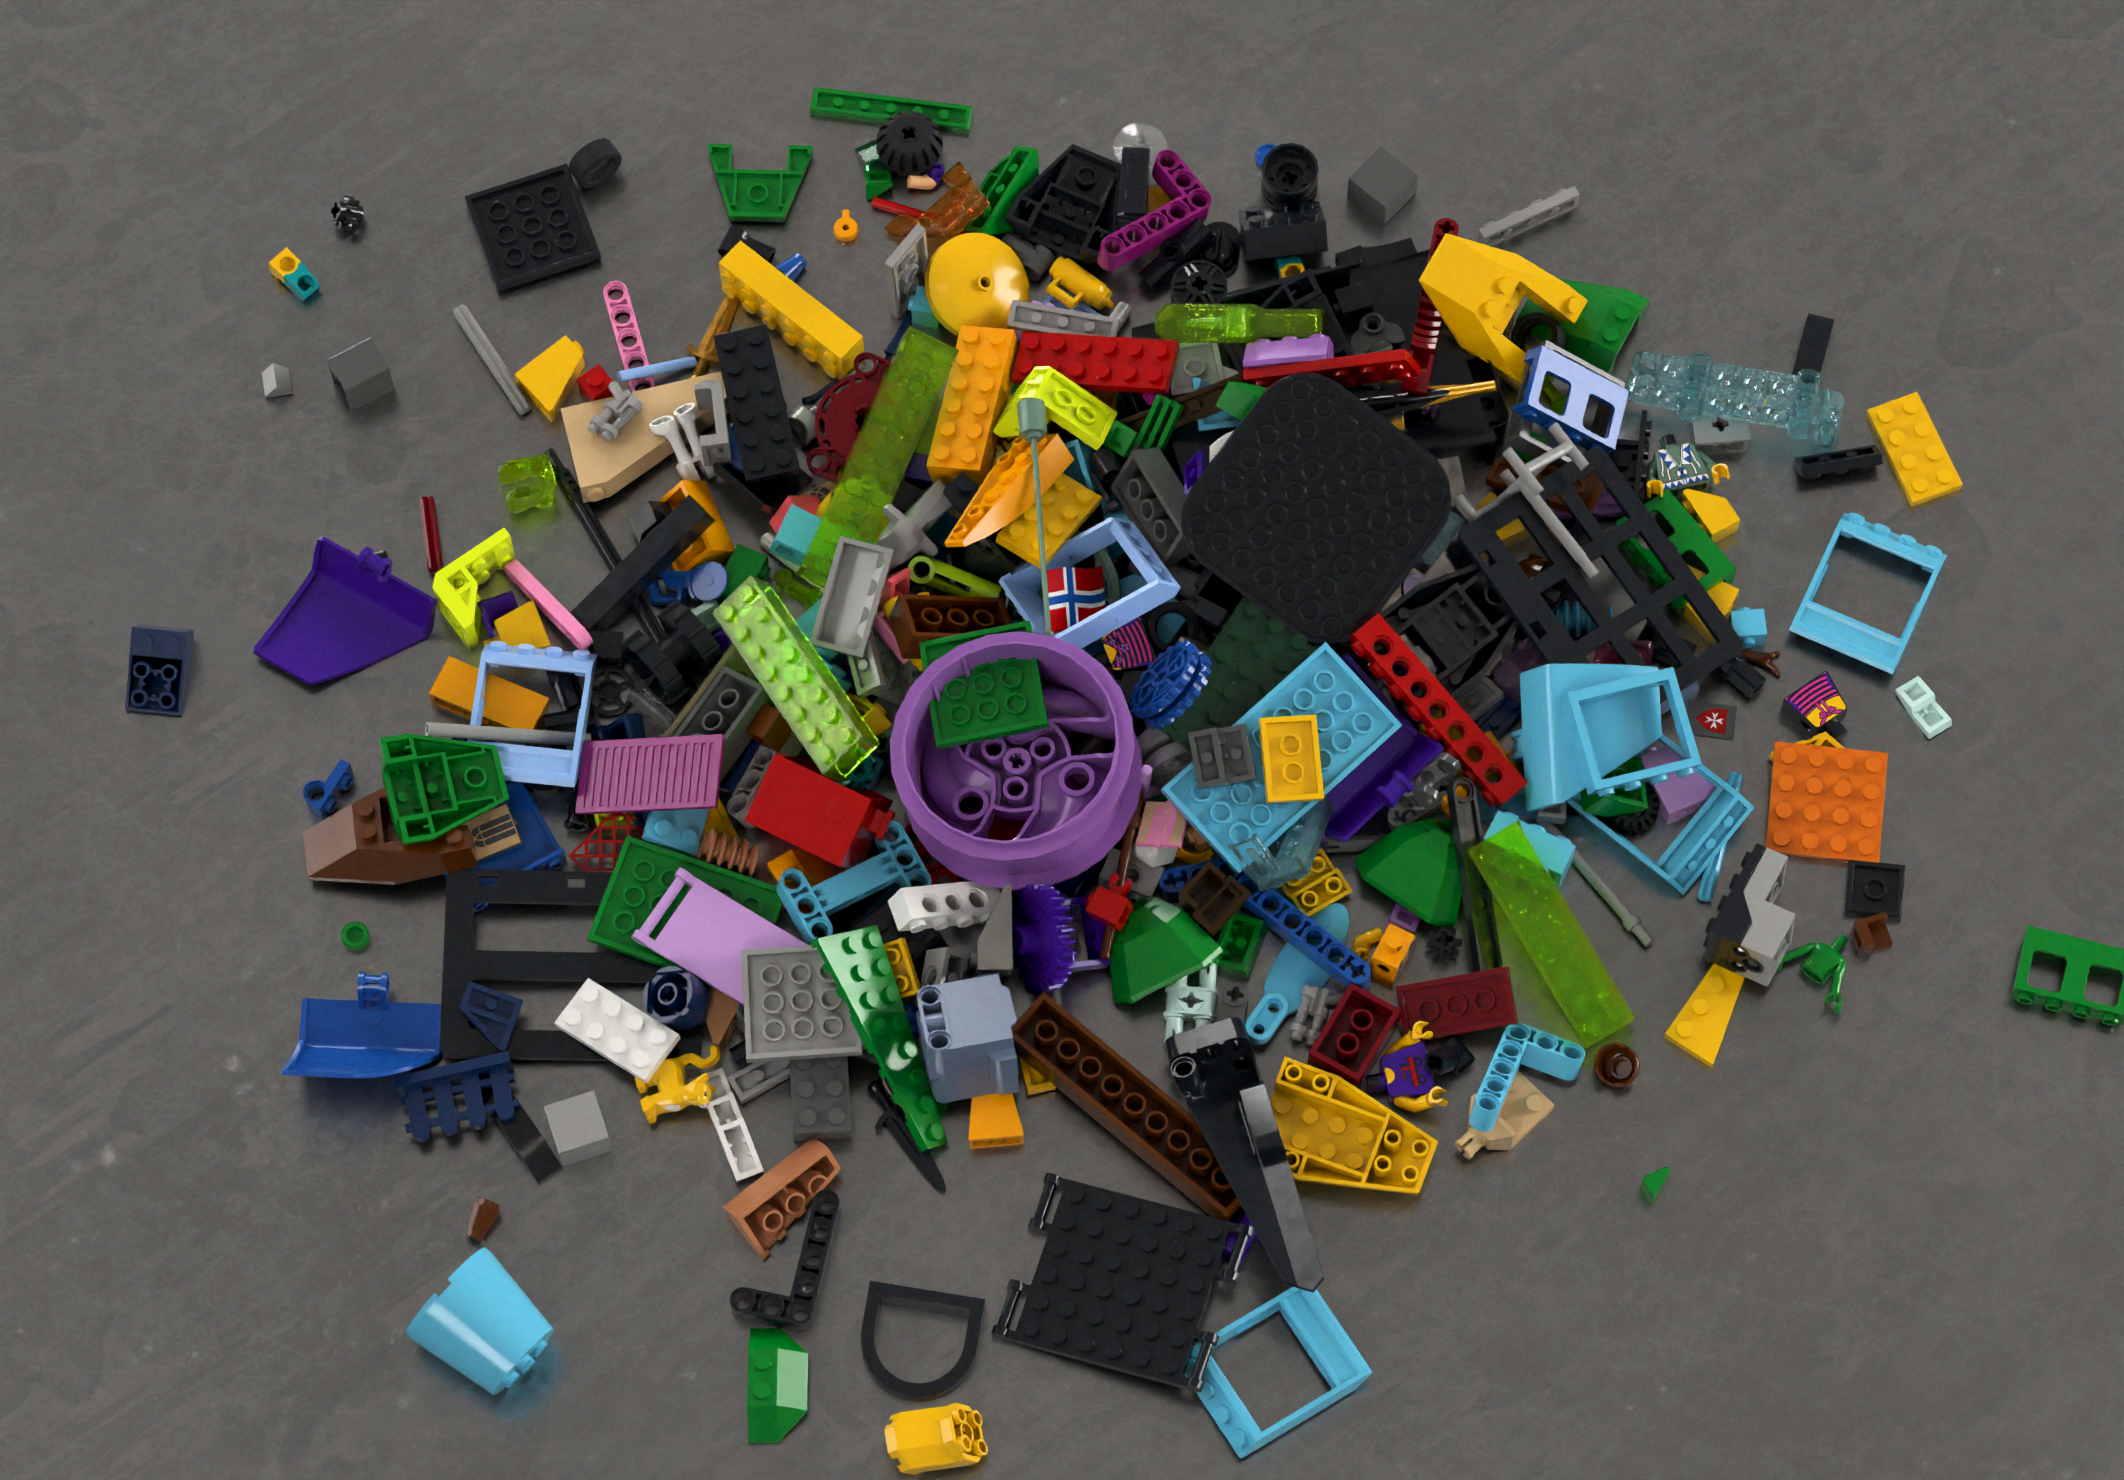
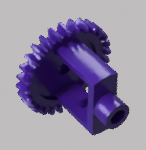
M1046 883L1028 884L1026 887L1020 888L1021 892L1016 893L1017 900L1012 901L1014 907L1012 910V949L1014 951L1013 959L1017 960L1014 968L1015 970L1020 969L1019 978H1024V985H1030L1031 991L1036 990V993L1056 991L1064 986V983L1068 981L1067 976L1072 974V972L1103 969L1111 964V960L1099 957L1105 924L1092 919L1086 912L1088 896L1059 897L1060 891L1055 890L1053 886ZM1080 906L1088 954V960L1077 961L1076 951L1069 948L1070 944L1077 942L1075 939L1069 938V934L1076 930L1075 928L1067 927L1068 922L1073 920V917L1064 916L1065 912L1069 911V907Z

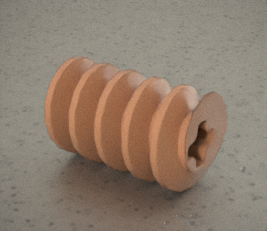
M713 827L705 834L696 859H699L705 853L707 863H710L715 857L717 858V866L720 867L726 861L727 870L731 871L736 865L738 866L739 874H742L747 869L749 870L748 877H751L759 858V844H754L749 850L748 840L744 839L738 845V836L734 835L728 841L727 832L723 831L717 837V828Z

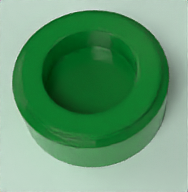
M350 922L343 927L341 940L346 949L358 952L368 946L370 933L363 923Z

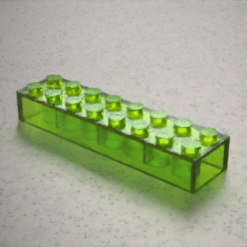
M752 575L749 576L712 612L823 775L841 782L881 744L768 582Z
M1520 821L1514 822L1469 849V855L1585 1049L1636 1020L1635 1013Z

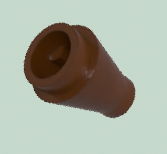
M478 1197L477 1202H473L466 1236L482 1242L483 1237L500 1214L498 1212L500 1205L488 1199Z

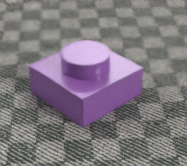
M1396 902L1386 927L1389 924H1393L1414 934L1421 918Z

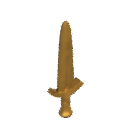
M726 295L698 349L692 343L686 345L688 354L694 356L697 361V365L688 379L703 376L708 366L720 367L713 336L728 333L739 303V299L736 296L732 299Z

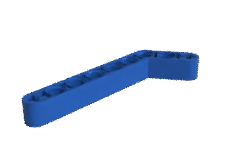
M1222 858L1210 860L1220 871L1233 872V877L1245 888L1256 890L1242 907L1256 918L1263 920L1265 925L1344 987L1348 988L1350 983H1353L1364 990L1369 989L1371 985V969L1366 961L1247 868L1237 875ZM1208 861L1164 871L1159 879L1162 899L1168 903H1179L1178 893L1185 887L1184 881L1187 880L1188 883ZM1174 884L1175 888L1171 889L1169 885ZM1267 905H1275L1278 907L1275 911L1272 912L1266 911L1264 909ZM1297 922L1299 926L1291 929L1286 927V924ZM1310 939H1318L1321 941V943L1316 946H1312L1307 942ZM1332 956H1340L1343 958V960L1338 963H1333L1329 959Z

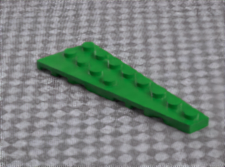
M878 925L810 941L812 948L817 947L825 962L822 965L824 971L831 973L838 986V989L835 991L839 999L842 998L847 1003L851 1015L849 1018L868 1054H874L881 1068L878 1070L881 1078L886 1077L894 1092L891 1095L894 1103L902 1107L907 1121L905 1123L920 1152L948 1144Z

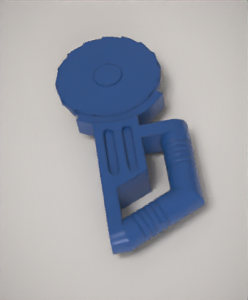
M714 561L706 562L700 565L699 568L694 566L691 572L665 570L658 577L664 579L665 587L672 591H677L676 595L661 594L657 579L648 588L652 605L668 606L675 599L685 605L688 592L695 601L699 599L710 602L720 598L725 592L728 585V574L722 564Z

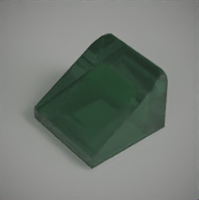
M876 140L855 148V152L866 171L883 165L877 154Z

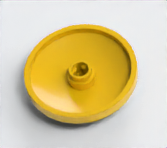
M965 233L948 240L932 255L925 274V293L931 311L937 320L948 331L958 336L961 325L1008 329L1007 322L1012 300L1028 302L1029 283L1022 262L1008 245L987 234Z

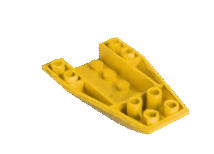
M1285 1057L1275 1081L1270 1103L1293 1178L1303 1182L1419 1195L1438 1141L1340 1076Z

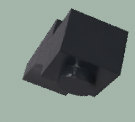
M1411 237L1380 246L1362 247L1359 245L1336 253L1335 264L1337 267L1351 263V270L1414 254L1417 253Z

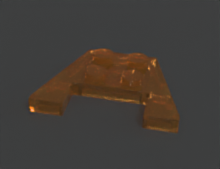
M958 161L941 176L945 184L952 187L919 218L915 219L900 213L884 229L890 237H906L918 223L925 228L926 238L952 239L960 234L963 228L973 219L979 217L990 203L976 182L973 181L970 174L965 170L962 163Z

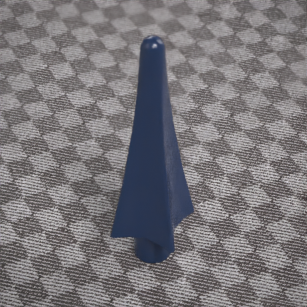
M907 311L901 325L884 350L886 354L884 359L902 365L905 345L912 320L911 311Z

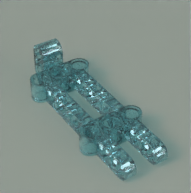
M1639 351L1633 357L1630 368L1635 376L1630 377L1624 387L1629 391L1627 401L1631 403L1675 410L1678 418L1688 422L1696 421L1701 415L1784 428L1787 436L1795 440L1806 439L1810 435L1812 424H1814V441L1817 445L1823 448H1831L1838 442L1843 422L1845 398L1837 391L1821 389V375L1816 370L1803 369L1797 375L1716 363L1712 362L1710 354L1703 351L1692 352L1688 358L1649 351ZM1641 362L1646 363V367H1643ZM1750 380L1754 381L1755 385L1750 384ZM1777 385H1781L1782 389H1778ZM1661 392L1666 393V397L1662 396ZM1716 401L1720 402L1721 406L1716 405ZM1743 406H1747L1748 410H1744ZM1770 410L1775 411V415L1770 414Z

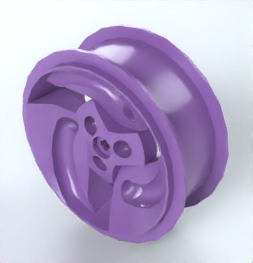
M1019 631L986 635L959 645L934 661L911 685L896 713L890 739L891 773L901 801L905 806L912 829L934 859L953 874L978 885L1003 889L1005 884H1011V891H1019L1021 887H1026L1028 884L1046 883L1052 886L1077 877L1107 855L1123 837L1137 810L1142 782L1140 781L1142 755L1141 747L1133 729V719L1122 689L1107 669L1080 647L1056 637ZM1011 657H1016V660L1037 659L1049 728L969 743L965 754L960 746L937 749L929 702L933 698L939 702L941 699L940 694L948 682L965 674L967 677L970 676V671L974 670L975 666L988 661L991 664L998 662V659H1010ZM1061 730L1088 733L1099 738L1115 741L1114 751L1107 754L1095 753L1072 756L1067 738ZM993 748L1002 749L1001 752L996 756H991L988 754V752ZM1043 749H1051L1047 756L1041 757L1037 755ZM1073 774H1081L1089 779L1087 786L1077 791L1069 789L1066 786V781ZM1015 790H1023L1018 796L1010 795ZM965 797H976L983 801V806L978 813L966 815L960 811V803ZM995 815L1006 820H1027L1013 840L987 839Z

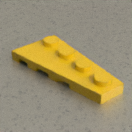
M1713 964L1665 1032L1664 1038L1712 1068L1745 977Z

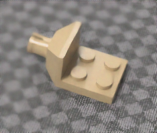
M1518 1071L1492 1130L1482 1132L1470 1125L1469 1117L1477 1094L1475 1093L1471 1096L1467 1132L1457 1139L1454 1145L1460 1153L1463 1150L1465 1151L1463 1156L1467 1159H1471L1483 1146L1488 1150L1510 1151L1554 1109V1104Z

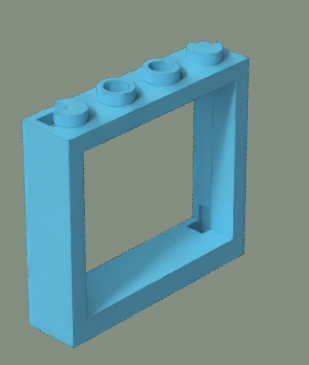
M1673 667L1569 691L1560 698L1588 796L1598 793L1599 797H1606L1614 794V789L1624 787L1625 791L1634 790L1642 787L1641 783L1651 781L1652 785L1667 781V776L1677 774L1678 778H1684L1687 775L1694 774V770L1702 764ZM1663 685L1685 760L1601 780L1580 705Z

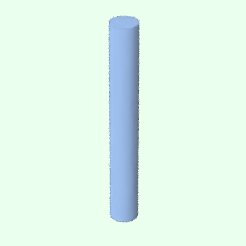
M691 356L618 371L617 378L619 382L696 367L697 362L696 358Z

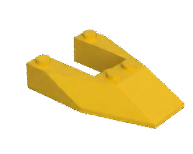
M1451 234L1444 235L1418 280L1460 347L1465 349L1471 356L1480 357L1486 363H1488L1487 360H1490L1495 374L1515 390L1520 388L1526 367V362H1524L1526 353L1504 337L1502 333L1524 295L1554 319L1575 324L1588 302L1586 298L1572 287L1518 254Z

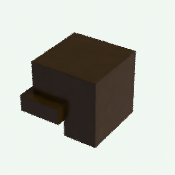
M1208 861L1178 893L1180 906L1213 937L1252 897V894L1233 876L1230 875L1226 879V875Z

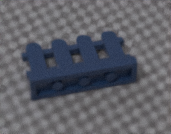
M501 1052L395 1076L397 1087L402 1097L400 1098L402 1107H408L410 1123L405 1124L406 1132H412L416 1141L425 1142L430 1138V1128L438 1126L441 1127L445 1135L452 1136L458 1132V1122L469 1120L471 1127L474 1129L484 1128L487 1124L486 1116L497 1113L499 1120L503 1123L513 1121L515 1109L520 1108L518 1099L512 1098L510 1083L515 1082V1073L509 1052ZM492 1087L495 1104L484 1106L482 1089ZM464 1094L467 1110L456 1112L453 1096ZM436 1100L438 1117L428 1119L425 1102Z

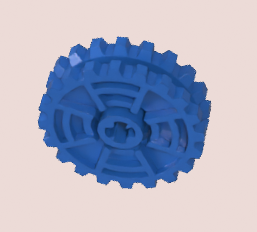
M1188 640L1184 642L1179 641L1175 646H1169L1166 652H1161L1157 659L1148 665L1147 671L1141 674L1140 681L1133 688L1135 691L1130 695V711L1136 717L1143 718V722L1149 728L1156 729L1158 727L1161 729L1166 723L1170 725L1176 717L1179 718L1183 715L1186 708H1190L1193 705V700L1199 697L1201 694L1200 690L1206 686L1208 682L1206 678L1211 674L1209 668L1212 666V662L1205 653L1198 651L1197 647Z

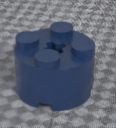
M676 966L663 967L656 972L657 975L652 981L648 980L643 991V1005L653 1019L676 1030H687L705 1022L710 1003L707 983Z

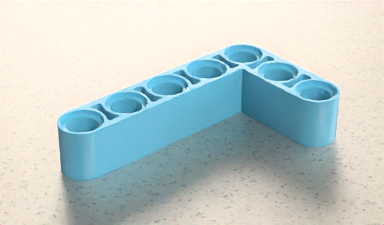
M1518 1022V1024L1506 1026L1476 1095L1469 1117L1470 1125L1482 1132L1490 1131L1494 1128L1521 1064L1563 1080H1574L1579 1076L1585 1057L1584 1048L1575 1042Z

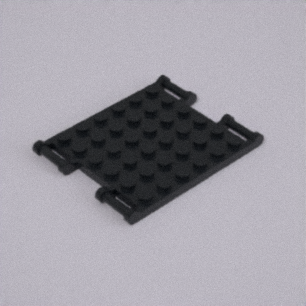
M1046 1173L1043 1180L1045 1186L1034 1218H1030L1028 1224L1030 1230L1048 1235L1031 1285L1015 1279L1009 1280L1007 1285L1009 1291L998 1324L993 1326L991 1335L1002 1340L1194 1392H1201L1204 1385L1202 1379L1212 1348L1217 1345L1219 1336L1213 1332L1199 1331L1215 1280L1237 1284L1239 1277L1237 1271L1247 1240L1252 1237L1254 1228L1247 1224H1236L1061 1178L1052 1173ZM1057 1188L1063 1190L1052 1224L1046 1223L1044 1221ZM1230 1234L1236 1235L1227 1268L1220 1269ZM1019 1295L1027 1296L1016 1331L1008 1329ZM1195 1342L1202 1343L1191 1377H1184Z

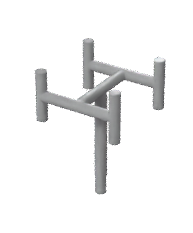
M1556 422L1548 430L1558 441L1559 446L1526 464L1522 462L1511 447L1502 453L1519 477L1516 479L1509 469L1503 471L1499 476L1508 488L1493 502L1475 511L1463 494L1456 497L1453 501L1471 522L1521 491L1573 559L1581 566L1588 577L1592 579L1599 571L1539 495L1544 488L1535 478L1549 463L1566 454L1570 456L1580 470L1585 469L1589 465V462Z

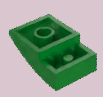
M1179 904L1178 908L1182 909L1192 919V916ZM1236 912L1213 937L1205 931L1223 950L1214 958V963L1218 965V971L1249 980L1268 930L1263 920L1237 914Z

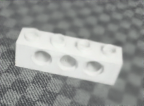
M966 881L900 888L888 900V904L898 932L910 930L911 933H917L929 928L943 930L949 926L957 925L959 928H964L976 923H981V925L985 926L1001 893L997 888L983 887L974 882Z

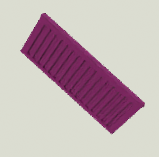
M713 734L583 741L575 813L577 815L717 808L725 735Z

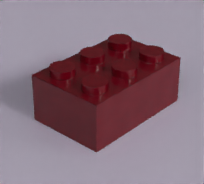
M1350 983L1310 1049L1307 1064L1338 1075L1359 1089L1365 1080V1076L1368 1075L1399 1023L1401 1009Z

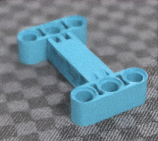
M892 821L888 832L895 836V841H888L885 838L881 841L875 838L876 847L880 852L879 855L813 887L810 886L805 875L798 869L790 868L782 873L776 887L778 896L806 944L811 945L810 941L817 939L812 934L813 929H820L825 937L833 934V927L827 916L896 882L902 888L912 887L911 881H918L922 886L931 885L932 879L899 822ZM903 856L907 858L909 865H901L897 861V857ZM792 880L797 884L798 888L790 889L785 885L784 881ZM798 905H807L811 909V913H802Z

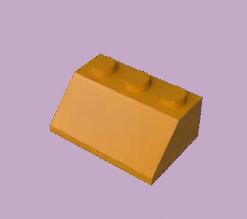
M681 480L659 500V502H668L673 511L690 495L715 520L672 563L674 571L691 572L694 566L699 568L700 565L712 561L721 564L732 555L735 549L706 481Z

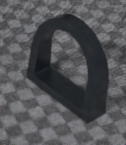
M870 1281L861 1330V1349L865 1366L872 1379L889 1394L908 1401H931L953 1392L966 1380L976 1362L986 1310L985 1299ZM886 1304L969 1318L963 1351L955 1366L941 1378L926 1383H911L892 1375L879 1360L875 1349V1336L881 1306Z

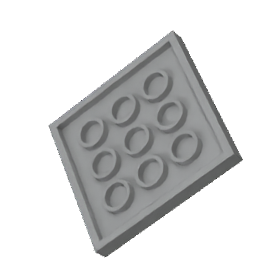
M812 945L741 950L747 1063L863 1055L862 1040L849 1018L851 1017L850 1009L842 998L839 999L835 991L838 989V986L831 973L824 971L822 965L825 962L817 947L812 948Z

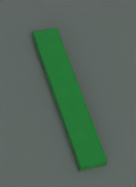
M814 87L810 107V115L881 124L894 114L899 115V112L907 111V114H911L912 111L930 117L940 131L969 134L973 106Z

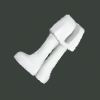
M695 403L682 405L673 412L677 422L682 426L688 438L692 453L688 452L673 416H662L649 424L653 434L663 435L671 443L678 460L676 469L684 480L701 481L693 464L695 462L698 463L701 472L707 480L716 476L713 466H704L700 437L695 425V419L698 414Z

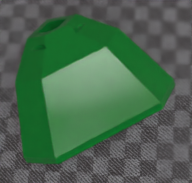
M1431 817L1398 826L1356 857L1355 863L1363 880L1427 923L1454 928L1462 891L1451 821Z
M1157 897L1139 898L1132 904L1134 908L1121 932L1116 930L1110 958L1113 999L1115 1003L1128 1002L1133 1004L1162 987L1173 985L1179 979L1210 967L1215 962L1214 958L1223 950L1182 909Z

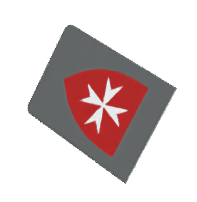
M1688 701L1687 715L1693 735L1734 739L1737 706Z

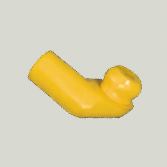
M1377 926L1354 938L1351 950L1364 961H1367L1369 958L1371 945L1380 941L1383 936L1380 927Z

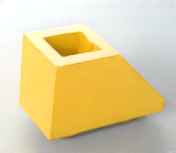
M1686 489L1682 492L1681 505L1714 543L1738 531L1740 518L1726 498L1691 489Z

